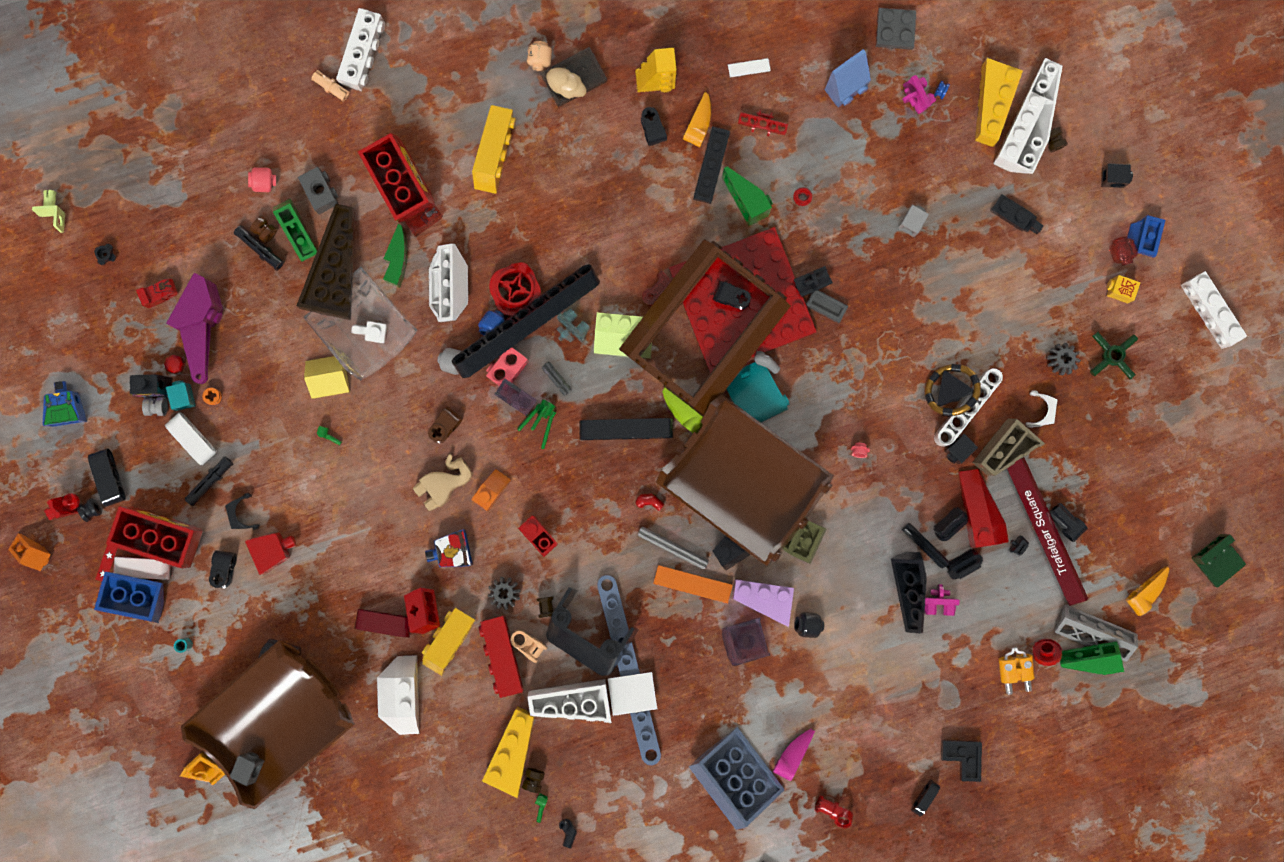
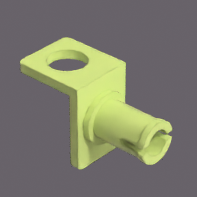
M44 190L43 206L32 207V210L39 217L54 216L53 226L60 233H64L65 212L55 205L57 193L53 190H48L47 193V190Z

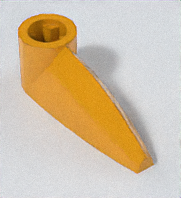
M704 93L683 137V140L698 147L701 146L706 136L710 122L711 105L708 93Z
M1168 567L1162 568L1126 598V602L1137 616L1147 613L1152 608L1153 602L1160 595L1167 581Z

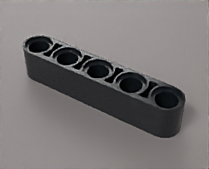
M673 418L580 420L579 437L580 440L673 438Z

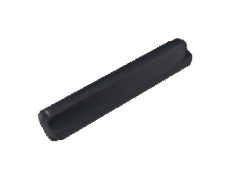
M907 523L903 527V532L940 568H945L949 564V561L911 523Z

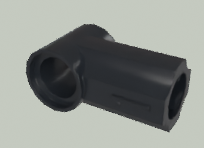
M1062 503L1054 506L1049 512L1055 523L1062 529L1061 532L1071 542H1075L1088 529L1085 523L1079 518L1074 517Z

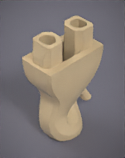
M449 454L446 459V467L449 470L459 469V475L430 472L420 478V482L413 488L419 497L426 492L430 494L431 498L424 502L429 511L448 503L454 489L465 485L472 478L473 472L461 457L452 462V455Z

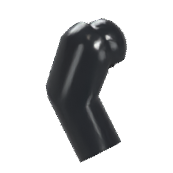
M564 819L559 823V828L566 835L563 846L571 849L577 830L571 820Z

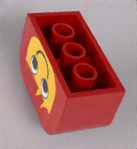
M390 133L358 151L395 221L402 223L435 204L428 186L407 148L398 136Z
M119 506L106 544L177 568H191L204 530L147 510Z

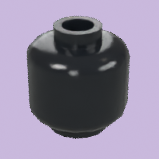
M803 612L795 618L794 629L800 637L817 638L824 631V621L821 620L820 615L817 613Z

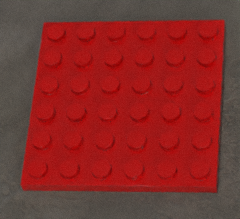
M775 227L721 248L722 251L731 255L732 259L735 257L744 264L742 267L749 269L754 273V276L757 274L765 280L764 284L771 286L776 293L779 291L787 297L785 301L791 305L755 353L758 351L766 353L817 332L803 297H800L793 281L795 276ZM719 258L715 260L682 303L709 373L713 371L770 298L756 285L743 278L734 268ZM687 261L669 267L672 279ZM719 281L748 291L751 297L749 306L746 309H738L714 301L713 296ZM743 295L741 296V298L737 297V299H739L740 304H742L743 301H746L745 296Z

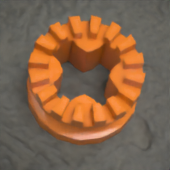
M207 388L203 392L202 398L206 404L217 405L221 401L222 394L218 389ZM210 392L216 394V397H214V401L208 399V396H210Z

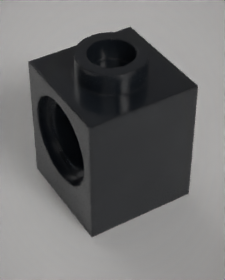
M1105 165L1101 173V187L1124 188L1129 185L1133 179L1131 165Z
M962 434L944 451L947 453L946 457L950 462L962 464L978 447L965 434Z

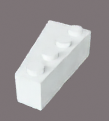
M605 679L528 692L530 716L561 717L572 720L584 719L586 721L611 723Z

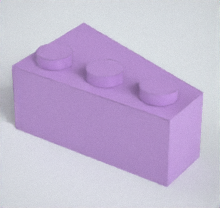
M734 579L732 599L789 627L794 588Z

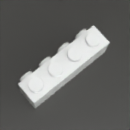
M361 8L358 9L336 78L340 85L362 91L363 86H366L368 82L367 73L369 68H372L374 62L373 54L379 47V35L383 33L385 28V22L381 14Z
M1206 271L1181 284L1185 294L1194 305L1221 349L1230 347L1247 337Z

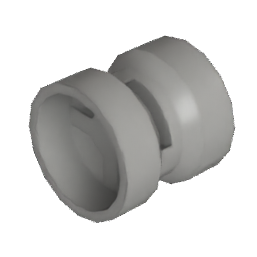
M144 397L142 402L143 414L145 416H152L153 414L166 416L168 411L166 397H158L157 399Z

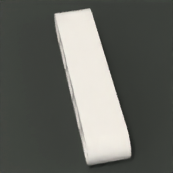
M990 369L980 376L981 389L984 392L983 397H979L970 413L965 412L960 415L949 416L934 435V441L937 445L944 447L956 440L1001 383L1003 376L1000 370ZM989 373L995 376L994 383L988 380ZM972 394L965 396L956 408L965 405ZM953 418L960 420L958 428L953 425ZM943 432L949 437L947 442L941 440Z

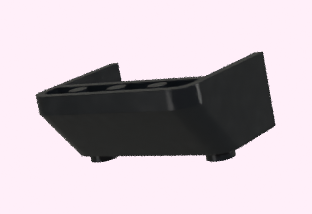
M569 587L552 614L546 632L547 640L599 675H610L639 629L631 627L622 643L614 639H608L601 645L600 649L567 628L572 620L571 612L567 607L578 591L575 588Z

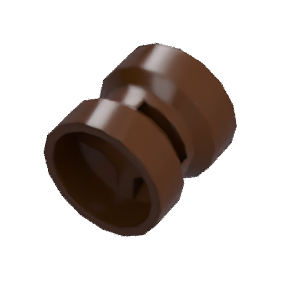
M263 216L257 218L250 226V230L254 234H258L259 239L264 243L269 242L277 233V229L273 225H269Z

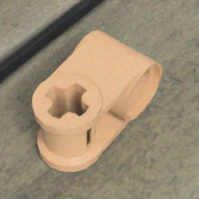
M523 629L515 630L511 636V644L534 663L538 662L537 659L543 650L548 648L543 642ZM522 634L525 637V642L521 644L516 643L514 636Z

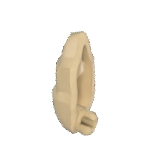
M553 68L547 73V82L554 92L568 99L583 97L586 94V87L581 81L580 76L571 73L568 69Z

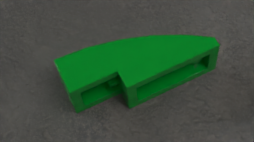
M400 224L397 225L383 258L389 263L383 280L401 288L405 276L408 254L405 229Z

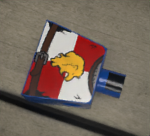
M466 529L435 540V549L425 551L427 562L438 560L439 567L473 565Z

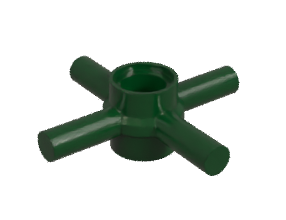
M1098 331L1092 335L1104 352L1102 354L1103 360L1090 370L1091 375L1095 377L1108 365H1117L1129 380L1136 376L1124 362L1126 357L1125 351L1138 340L1136 335H1131L1120 346L1110 345ZM1112 351L1117 354L1116 360L1111 357Z

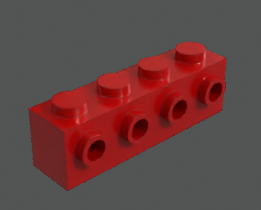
M505 615L481 621V626H478L480 636L485 639L486 644L483 645L485 655L490 658L491 663L488 664L490 675H494L495 683H493L495 694H499V698L522 693L524 688Z

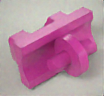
M914 75L903 84L904 92L907 96L902 100L904 103L910 102L917 114L923 113L936 101L932 93L926 94L924 91L927 87L925 77L918 78L917 75Z
M938 584L937 589H930V595H936L937 598L925 597L924 613L926 615H936L937 605H943V615L955 616L956 605H959L960 600L943 598L944 596H950V590H944L943 584Z

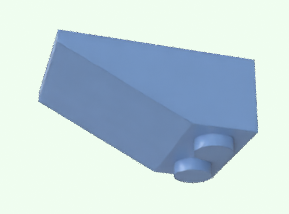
M864 49L831 73L825 91L837 107L842 104L844 106L848 105L854 99L853 96L856 94L861 95L869 89L868 85L871 77Z

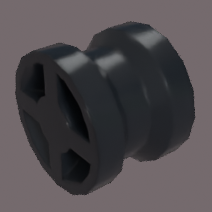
M93 498L88 499L85 504H79L77 508L78 514L85 522H89L92 517L102 514L99 504Z

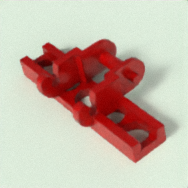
M761 109L756 113L758 116L741 112L738 124L752 127V133H754L755 127L768 130V137L770 132L785 136L788 124L771 120L774 118L772 116L773 112L769 115L761 113ZM741 117L748 118V121L743 122ZM760 121H766L767 125L765 127L760 126ZM778 126L784 127L785 130L779 131Z

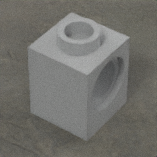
M912 205L898 229L915 237L929 214L925 212L926 210L923 207Z

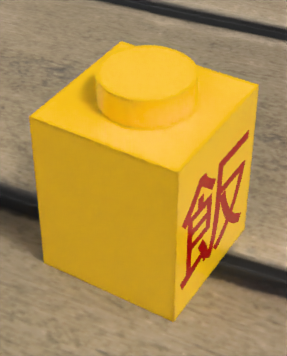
M1118 275L1109 280L1106 287L1108 290L1106 296L1130 303L1136 298L1140 282Z

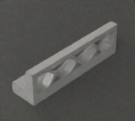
M1068 605L1063 607L1062 619L1054 629V633L1086 646L1099 645L1098 641L1106 640L1109 643L1117 641L1119 648L1128 649L1125 654L1121 653V658L1125 662L1128 661L1138 648V636L1136 633ZM1067 624L1072 626L1074 630L1067 631L1062 628ZM1089 633L1092 637L1084 638L1080 634Z

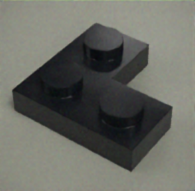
M941 740V760L960 761V780L981 782L982 742Z

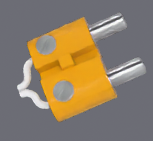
M1017 647L1012 648V651L1007 653L1005 657L999 658L1001 682L1005 683L1006 694H1013L1012 683H1017L1018 680L1024 681L1026 692H1031V680L1035 679L1033 656L1026 654L1024 651H1019ZM1014 651H1016V653L1019 654L1016 655V657L1009 656L1012 655Z

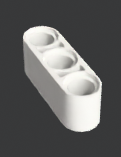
M181 412L177 413L165 424L166 429L198 464L204 465L217 453L210 442Z
M114 557L113 573L144 579H170L171 565L149 558Z

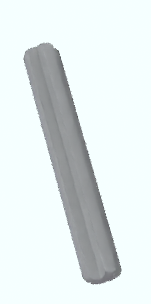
M641 527L638 532L639 537L701 569H705L708 564L707 559L645 527Z

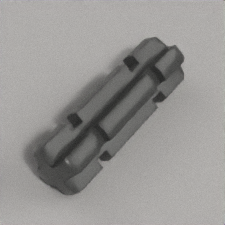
M550 362L545 363L542 366L543 371L549 374L548 377L557 388H560L561 393L567 395L572 390L568 383H565L566 381L559 372L553 369L554 366Z

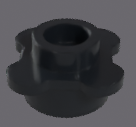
M111 244L95 248L94 253L98 259V264L105 265L106 262H114L116 260Z

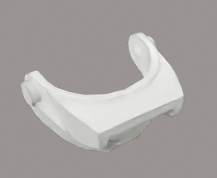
M1038 391L1030 392L1029 395L1041 397L1046 401L1048 412L1042 421L1037 423L1026 422L1025 425L1028 428L1054 424L1057 399L1039 394Z

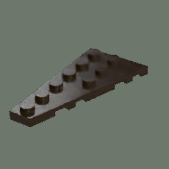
M335 204L296 305L299 309L351 321L355 210L353 207Z

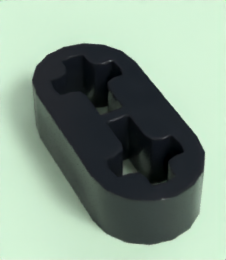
M930 780L915 800L911 811L921 817L938 794L940 785Z

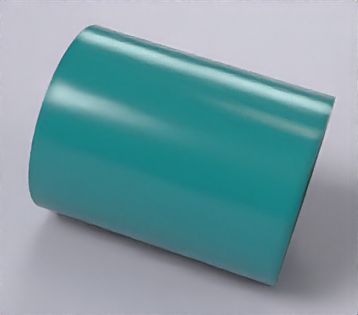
M189 638L178 639L174 643V650L178 653L189 651L193 646V642ZM182 642L185 643V649L181 646Z

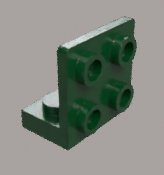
M1220 534L1192 557V560L1216 588L1220 587L1246 566L1244 560L1231 546L1235 539L1230 534Z

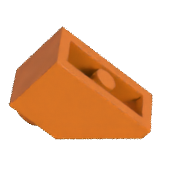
M495 469L471 500L486 511H490L511 482V479Z
M20 533L17 534L8 549L19 564L41 571L48 564L51 555L45 547Z

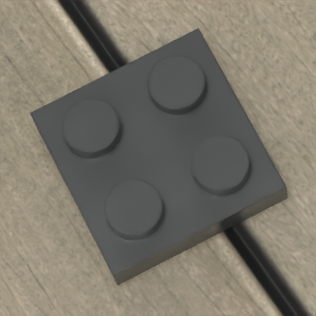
M879 8L875 47L913 50L916 11Z

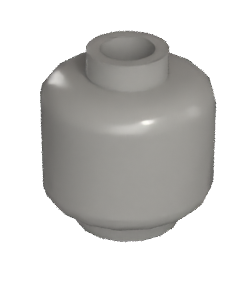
M446 348L441 352L437 360L440 369L443 372L458 375V371L452 364V359L461 351Z

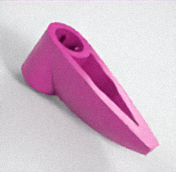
M810 729L789 744L773 769L775 774L788 781L793 779L815 731Z

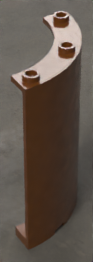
M721 394L710 403L700 422L703 426L698 433L694 432L684 445L686 450L681 456L676 454L661 469L656 483L765 566H768L772 561L776 562L782 555L781 551L799 528L804 529L808 524V516L823 494H827L832 488L831 481L834 475Z
M282 640L276 642L181 725L183 741L209 756L229 779L236 792L239 804L254 810L355 725L346 703L341 704L337 697L340 693L328 677L309 658L304 660L298 655L299 650ZM247 752H253L259 756L258 758L264 760L256 783L246 786L230 778L238 756Z

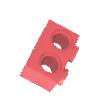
M512 347L500 355L498 361L492 363L486 370L488 372L486 376L505 391L508 390L529 362L526 357ZM510 355L517 356L515 364L507 363V358ZM499 370L505 371V377L501 380L496 379L495 376Z

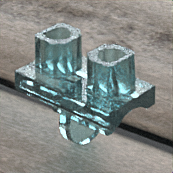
M571 308L557 316V320L567 328L566 330L561 326L557 328V331L561 333L558 339L563 341L566 338L571 343L574 340L570 335L572 333L583 343L586 339L585 336L591 328L585 321H582L575 327L572 322L578 315Z

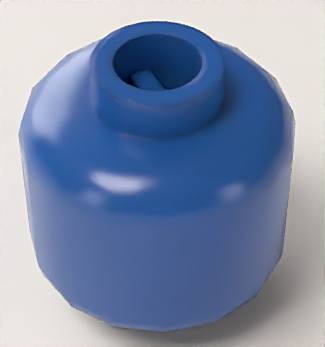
M497 310L495 312L487 311L478 323L479 332L484 336L505 321L504 314Z

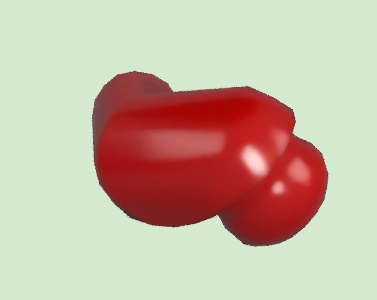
M652 493L641 494L635 501L639 508H643L645 505H652L658 511L665 505Z

